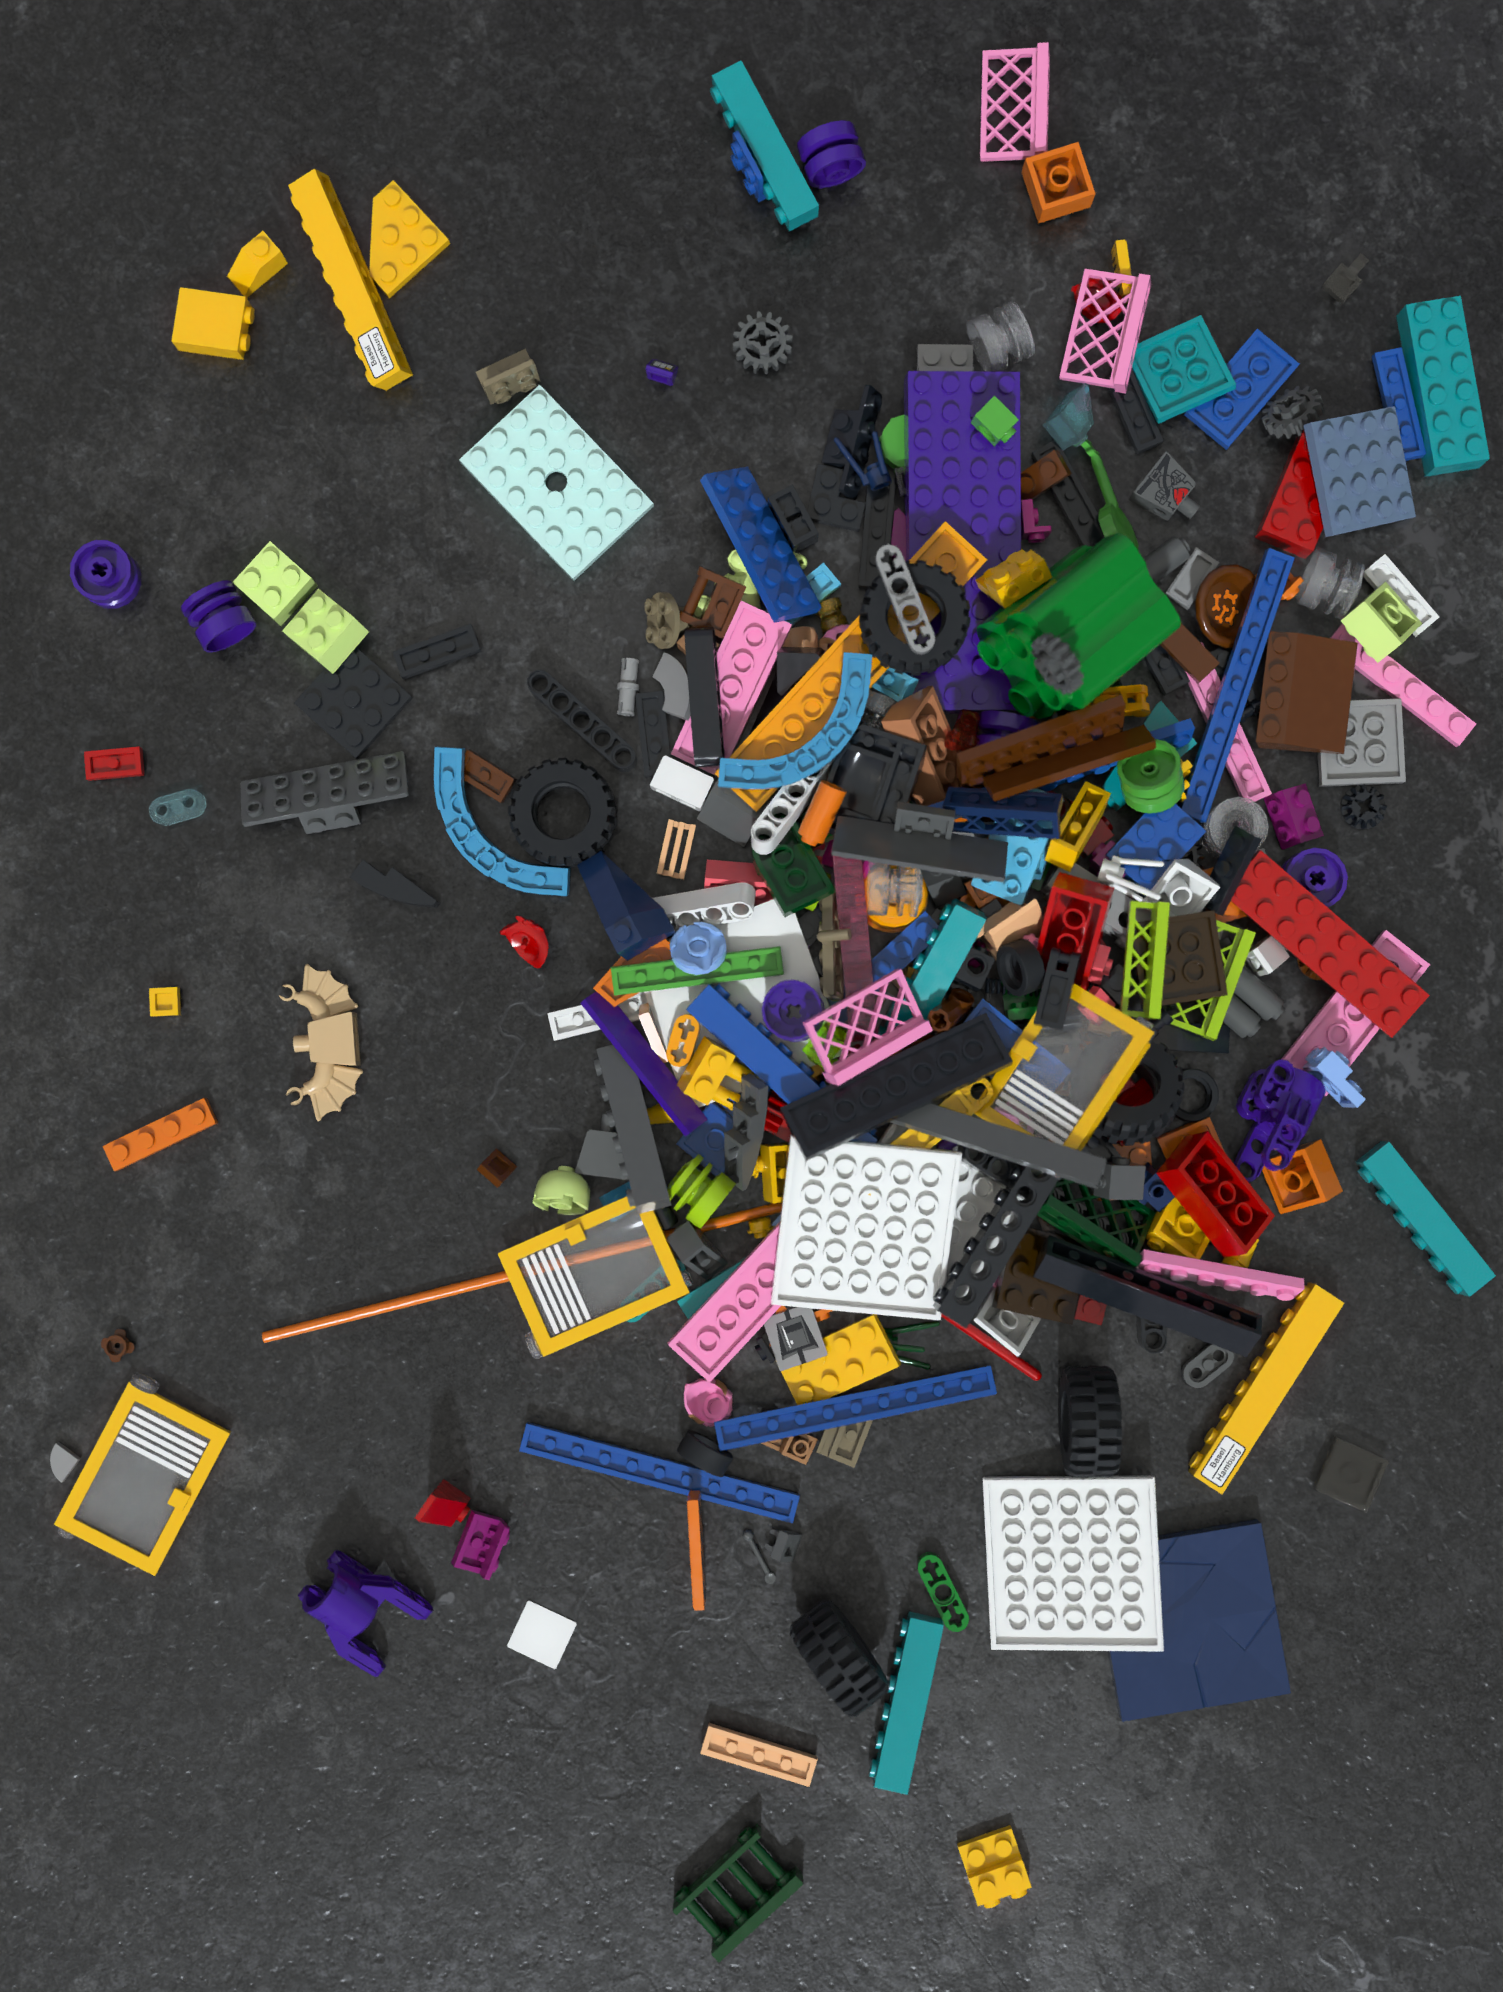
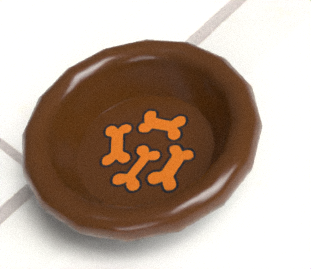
M1237 564L1221 565L1209 572L1199 585L1195 599L1196 619L1202 633L1212 643L1224 648H1233L1256 576L1249 569Z

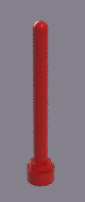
M941 1314L942 1318L1034 1381L1041 1379L1042 1373L1019 1356L1017 1357L1009 1349L971 1323L967 1328H964Z

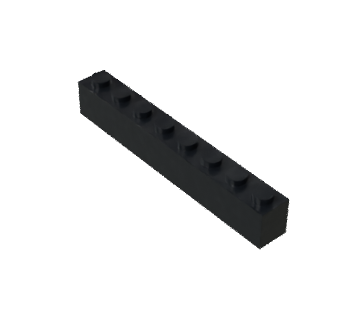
M1051 1235L1048 1236L1036 1257L1033 1277L1244 1357L1249 1355L1262 1336V1315Z

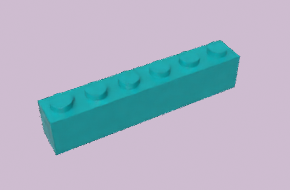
M739 61L712 75V87L710 88L712 98L716 104L721 103L724 109L723 117L729 128L733 127L735 131L738 130L763 176V193L768 201L772 199L776 206L774 212L781 225L785 223L788 231H791L818 217L819 204L743 62Z
M956 898L953 899L951 905L947 903L944 906L939 917L942 920L939 927L931 930L926 940V943L929 944L924 954L919 953L913 963L912 968L915 971L912 977L905 978L924 1020H928L927 1017L930 1011L941 1003L987 920L985 913ZM894 1001L887 1010L886 1016L891 1017L895 1005ZM901 1004L897 1020L905 1022L912 1018L913 1015L909 1006ZM886 1021L884 1027L880 1025L875 1034L881 1036L886 1033L889 1021Z
M1379 1142L1356 1161L1360 1167L1358 1170L1360 1176L1367 1183L1372 1182L1378 1190L1375 1192L1376 1196L1384 1205L1387 1206L1389 1204L1396 1212L1393 1214L1395 1220L1403 1228L1407 1226L1413 1234L1411 1239L1419 1249L1427 1251L1431 1256L1428 1259L1430 1264L1438 1272L1443 1271L1448 1278L1446 1281L1447 1285L1455 1294L1458 1295L1460 1293L1470 1297L1496 1276L1390 1142Z
M909 1611L907 1619H902L899 1636H903L901 1647H896L893 1664L897 1665L895 1675H890L888 1681L890 1684L888 1692L891 1693L889 1703H884L881 1720L885 1721L883 1732L878 1731L876 1736L875 1748L879 1749L877 1760H871L869 1777H873L874 1788L908 1795L944 1627L942 1618Z

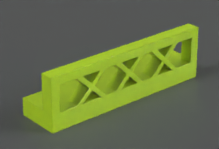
M1129 901L1120 1011L1129 1017L1160 1019L1170 903ZM1136 908L1151 909V921L1143 928L1135 920ZM1136 927L1138 932L1134 935V928ZM1150 927V932L1148 935L1145 931ZM1142 934L1149 944L1148 950L1139 956L1133 949V941ZM1132 955H1133V956L1135 957V959H1136V961H1134L1133 963H1132ZM1145 957H1147V964L1143 961ZM1138 963L1146 971V979L1139 985L1130 977L1131 969ZM1130 984H1131L1134 989L1129 992V988H1130ZM1144 985H1145V992H1143V991L1140 989V988L1143 987ZM1136 992L1144 1000L1143 1012L1128 1011V1000Z

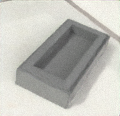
M1196 547L1165 593L1166 596L1188 610L1196 599L1199 585L1207 574L1217 567L1219 562Z

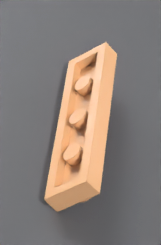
M711 1723L708 1724L700 1752L703 1755L810 1787L818 1760L815 1755Z

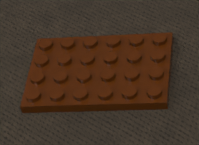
M1122 695L957 753L958 787L983 788L985 787L983 783V777L1122 732L1126 707Z

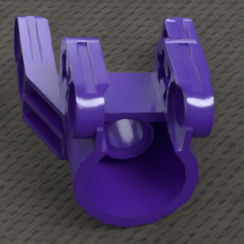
M1284 1059L1270 1064L1266 1070L1260 1069L1252 1073L1237 1100L1236 1108L1239 1115L1245 1119L1255 1121L1233 1162L1239 1171L1241 1163H1247L1251 1167V1176L1249 1178L1245 1177L1248 1182L1254 1181L1260 1175L1264 1166L1271 1171H1279L1288 1166L1300 1140L1306 1135L1326 1093L1325 1086L1319 1079L1304 1070L1293 1067L1289 1061ZM1276 1066L1285 1069L1286 1079L1274 1073ZM1258 1075H1262V1078L1259 1084L1257 1085L1256 1079ZM1254 1098L1252 1106L1255 1110L1249 1111V1104L1246 1102ZM1253 1139H1257L1263 1144L1261 1154L1253 1151L1251 1147ZM1271 1150H1276L1280 1153L1282 1158L1280 1165H1275L1271 1162L1269 1158Z
M335 1550L327 1559V1569L335 1575L330 1590L327 1593L316 1585H305L298 1594L299 1599L302 1601V1609L324 1624L326 1632L339 1656L370 1675L378 1677L386 1668L385 1663L377 1656L374 1649L354 1638V1636L362 1633L370 1625L378 1611V1607L384 1600L392 1603L417 1620H426L434 1611L433 1607L422 1596L391 1576L373 1574L369 1569L345 1553Z

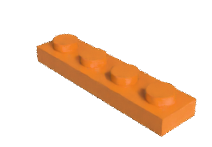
M203 1098L104 1145L103 1149L113 1170L119 1171L218 1124V1121L208 1099Z

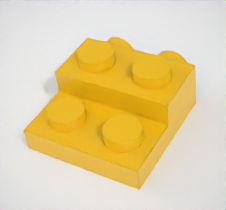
M1021 549L1010 554L1005 561L996 567L986 570L975 581L982 592L1006 609L1052 578V575L1044 558L1033 550L1025 552Z
M1175 1197L1161 1212H1155L1146 1236L1148 1240L1147 1245L1157 1252L1164 1251L1167 1254L1199 1260L1210 1241Z
M1011 1825L957 1843L977 1906L984 1905L985 1908H992L1000 1903V1898L1009 1895L1012 1899L1021 1898L1027 1894V1889L1032 1888Z

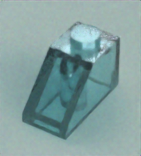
M1084 383L1066 394L1043 423L1044 428L1062 450L1072 445L1075 447L1080 446L1087 440V432L1094 425L1089 386Z

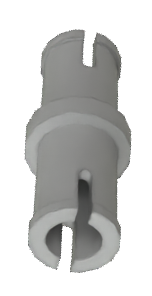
M622 658L620 682L617 683V690H619L617 714L621 716H635V694L639 691V685L637 684L639 660Z

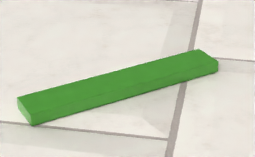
M780 946L728 952L724 962L717 969L700 975L685 973L676 967L672 959L611 967L614 995L784 975Z

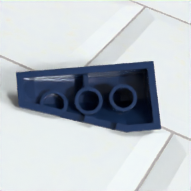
M602 851L577 865L602 924L617 954L628 961L676 933L664 908Z

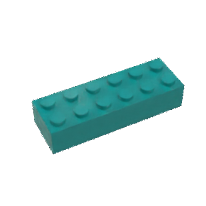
M1461 296L1406 304L1396 317L1402 351L1426 455L1421 458L1424 476L1480 468L1490 459Z

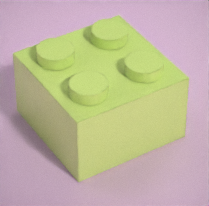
M271 541L233 581L246 596L280 626L284 624L318 586L307 573Z
M1386 582L1341 620L1345 625L1346 631L1360 642L1366 654L1374 658L1377 663L1399 647L1423 624Z
M317 589L282 630L291 640L332 674L335 673L369 633L357 619L320 589Z

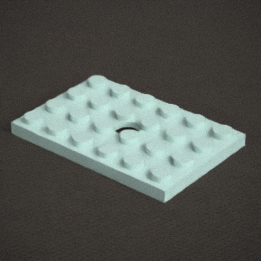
M540 384L459 459L460 463L573 581L654 506L653 502ZM553 472H560L567 478V485L560 492L550 491L546 487V479Z

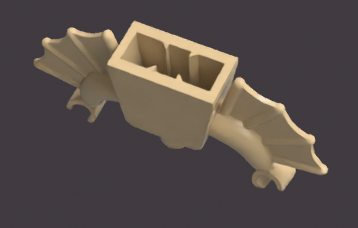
M306 964L302 991L300 993L296 992L293 986L284 984L282 986L292 990V995L288 998L281 995L279 997L284 1001L297 1000L298 1004L309 1009L313 1021L308 1022V1035L294 1036L293 1047L295 1052L310 1051V1061L317 1063L311 1080L304 1083V1087L300 1089L297 1087L290 1088L286 1096L291 1092H297L300 1098L292 1102L291 1105H298L301 1103L303 1096L308 1094L311 1097L316 1120L321 1121V1118L329 1112H340L343 1102L351 1095L356 1094V1082L363 1073L362 1069L341 1066H361L357 1013L347 1012L356 1009L358 1004L350 998L348 985L337 982L331 975L330 970L316 971L309 964Z

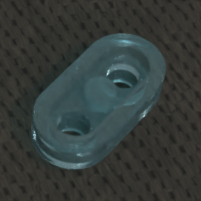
M194 789L182 790L153 800L149 807V815L154 822L160 825H172L200 816L205 811L206 800L200 792ZM192 798L194 803L191 807L187 808L186 800ZM162 806L167 808V812L164 815L159 814V809Z

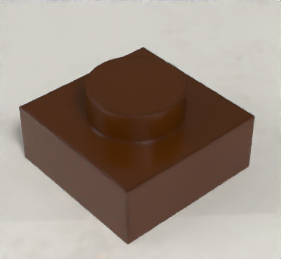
M496 1148L480 1164L477 1171L498 1188L514 1172L517 1166Z

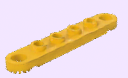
M983 1078L953 1092L939 1103L938 1106L972 1116L990 1101L993 1095V1087L986 1078ZM982 1083L985 1085L987 1092L982 1099H974L970 1090L973 1084ZM908 1128L889 1144L931 1149L942 1139Z

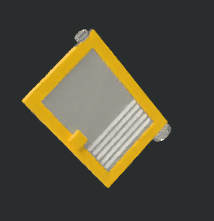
M1074 983L1063 1031L1034 1025L1035 1012L1009 1052L1013 1061L1012 1065L995 1073L990 1081L993 1087L992 1098L974 1114L985 1121L1082 1151L1151 1046L1150 1042L1156 1033L1151 1030L1154 1025L1139 1016L1135 1021ZM986 1089L984 1090L979 1099H982L986 1095ZM1052 1175L1053 1177L1057 1178L1058 1180L1061 1179V1177Z
M627 1196L497 1253L532 1330L525 1333V1341L534 1359L547 1356L690 1293L689 1286L693 1285L688 1270L681 1271L655 1211L638 1214L635 1206L630 1207Z
M134 1373L54 1525L59 1527L57 1532L62 1537L73 1539L74 1536H77L155 1576L231 1431L157 1394L156 1392L160 1384L156 1380L141 1373Z

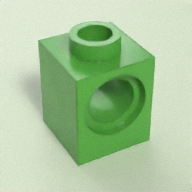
M994 395L974 416L971 424L995 447L1000 440L1005 444L1015 434L1016 430L1013 427L1019 419Z

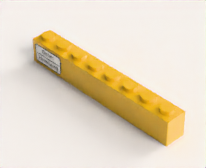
M313 169L288 185L292 193L291 201L301 214L303 219L301 222L302 227L312 240L313 253L323 266V277L334 292L333 300L338 309L342 311L345 318L344 326L347 332L354 339L356 344L354 349L365 365L367 380L372 386L387 391L411 377L413 373L328 175Z
M1308 1282L1307 1285H1304V1290L1295 1297L1297 1301L1292 1309H1287L1280 1319L1282 1325L1276 1333L1273 1332L1266 1340L1265 1347L1267 1348L1262 1356H1257L1252 1362L1249 1369L1252 1372L1246 1381L1242 1380L1236 1387L1234 1392L1236 1397L1231 1404H1226L1219 1415L1221 1420L1216 1428L1212 1427L1204 1438L1206 1444L1200 1452H1195L1190 1459V1469L1188 1472L1220 1494H1223L1344 1305V1302L1314 1283Z

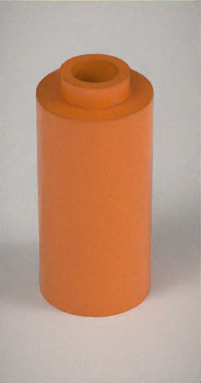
M820 781L798 830V833L802 835L801 840L812 846H816L817 843H824L847 793L845 789L829 781Z

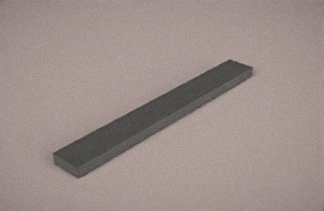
M931 1103L891 1121V1123L1095 1189L1098 1187L1106 1165V1159Z

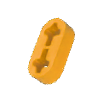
M684 1014L676 1019L667 1047V1060L676 1067L685 1066L690 1062L699 1037L701 1024L691 1014ZM690 1019L691 1025L695 1026V1030L689 1031L686 1039L682 1038L684 1029L680 1027V1024ZM684 1042L683 1052L687 1054V1057L681 1058L680 1062H678L672 1051L679 1049L680 1043Z

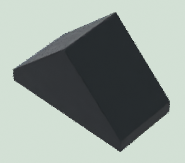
M781 647L777 652V692L782 696L821 658L825 651L822 648Z

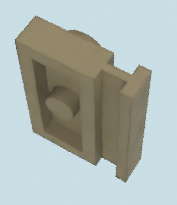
M873 1420L824 1430L816 1452L855 1468Z

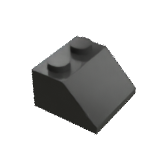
M718 778L697 820L745 848L751 838L753 824L772 801L773 796L756 813L730 788L718 787Z

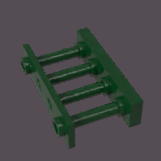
M758 1824L751 1829L749 1827L745 1828L738 1835L737 1842L689 1887L683 1886L673 1897L675 1899L673 1901V1912L675 1915L686 1907L713 1937L711 1955L718 1962H721L804 1884L803 1873L796 1866L790 1871L783 1870L757 1841L761 1837V1827ZM748 1848L776 1878V1884L769 1891L767 1889L763 1890L737 1861ZM727 1868L755 1898V1904L748 1910L741 1909L715 1880ZM705 1888L715 1896L734 1918V1923L727 1930L725 1928L721 1929L695 1901V1898Z

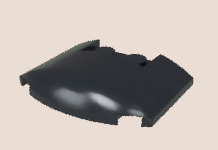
M865 724L858 727L861 730L850 739L843 750L836 756L827 780L847 791L829 833L835 835L838 816L895 824L898 802L910 803L919 773H922L927 745Z

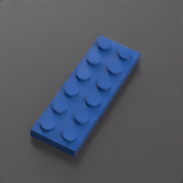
M749 467L704 474L700 482L773 622L777 623L816 614L822 606Z

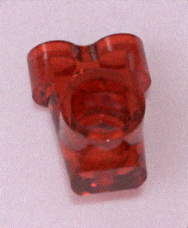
M962 709L953 730L947 732L944 742L945 747L950 750L959 749L965 751L979 746L980 740L977 738L980 714Z

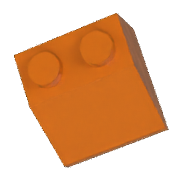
M1321 1139L1299 1145L1287 1167L1279 1171H1271L1265 1166L1262 1169L1280 1214L1326 1202L1343 1191ZM1280 1153L1269 1157L1273 1164L1280 1165L1282 1161Z

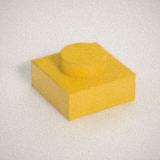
M180 987L149 988L151 1017L181 1015Z

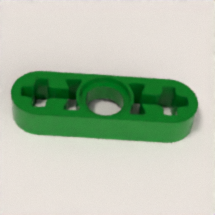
M933 1552L922 1554L917 1561V1569L945 1626L953 1632L964 1630L969 1623V1615L941 1558ZM929 1559L932 1563H938L934 1566L938 1577L942 1574L945 1575V1577L935 1579L931 1584L928 1583V1581L933 1580L930 1571H923V1568L926 1567L925 1561ZM941 1584L948 1585L951 1588L950 1596L947 1599L937 1598L935 1596L937 1586ZM952 1603L957 1614L963 1613L960 1617L961 1622L959 1624H956L954 1621L949 1622L948 1620L952 1617L948 1607H945L944 1610L941 1607Z

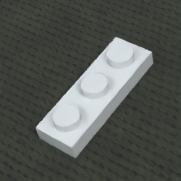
M1386 554L1361 574L1374 590L1386 582L1423 623L1412 633L1415 637L1439 618L1438 614Z

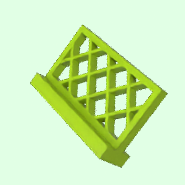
M1216 920L1217 928H1219L1217 929L1218 932L1225 930L1235 934L1232 945L1221 949L1228 995L1210 998L1204 1002L1196 1000L1197 1005L1184 1011L1180 1003H1175L1179 1013L1171 1016L1174 1019L1181 1015L1184 1021L1181 1022L1174 1019L1171 1025L1201 1035L1203 1038L1212 1041L1217 1039L1256 934L1250 930H1243ZM1229 950L1227 958L1225 959L1223 952ZM1210 1002L1206 1012L1203 1005ZM1199 1007L1204 1017L1201 1028L1189 1025L1185 1013Z

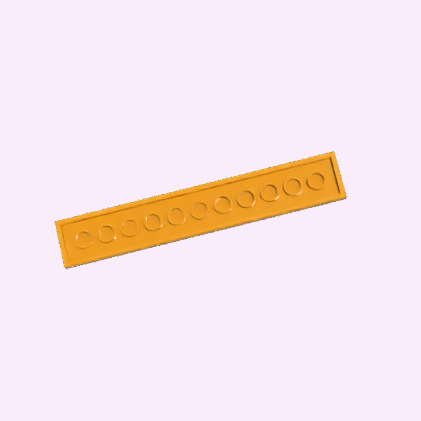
M946 521L909 560L910 564L921 560L926 561V565L934 567V564L941 566L943 572L946 574L951 572L956 577L955 582L958 586H964L987 561L980 552ZM918 593L929 623H931L940 613V609L930 597ZM891 604L887 614L888 626L897 639L907 643ZM909 605L902 610V615L907 621H914L919 617V611L916 607ZM860 615L729 758L764 760L787 755L800 749L823 729L833 713L839 697L844 652L870 654L868 652L869 648L863 643L861 637L862 632L861 628H859ZM921 622L915 627L908 628V631L911 632L915 629L918 637L920 635V626L925 625ZM872 657L869 689L889 668L887 667L886 669L880 665V661L876 657ZM719 769L715 772V775H716L718 778H719ZM780 787L763 790L730 789L757 813Z

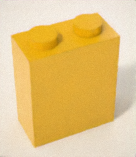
M180 287L171 342L178 351L244 360L245 351H248L250 348L248 329L249 324H253L254 308L246 296Z

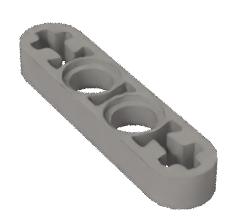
M884 545L876 554L875 562L909 648L916 654H926L934 646L935 636L901 551L894 545ZM885 552H888L890 556L895 555L897 557L893 561L895 570L902 568L903 572H896L887 578L886 574L891 573V569L888 563L881 562L884 559ZM901 578L907 582L908 590L905 593L896 594L892 590L891 583L895 579ZM911 605L918 609L919 617L916 620L907 621L904 619L902 610L906 606ZM921 622L925 625L919 628L921 635L929 637L925 648H922L920 644H914V641L917 639L915 629L911 632L908 631V628L915 627Z

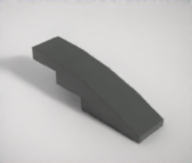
M751 1073L741 1077L742 1101L733 1105V1129L724 1132L725 1175L736 1183L735 1186L742 1191L748 1188L757 1162L764 1134L768 1102V1085Z

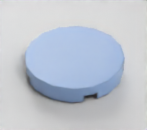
M693 922L694 925L680 927L673 934L670 942L671 959L677 968L685 973L700 975L717 969L724 962L727 947L726 940L720 929L705 922Z

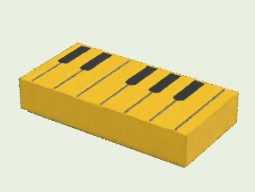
M1125 239L1116 240L1111 250L1114 273L1132 276L1127 241ZM1119 284L1116 286L1117 293L1124 298L1130 294L1132 284Z

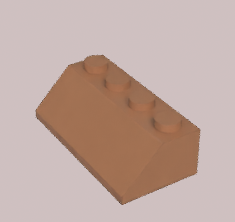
M928 686L893 704L881 721L884 731L927 745L922 773H919L912 795L916 804L923 806L944 801L948 787H958L957 753L960 752L933 686Z

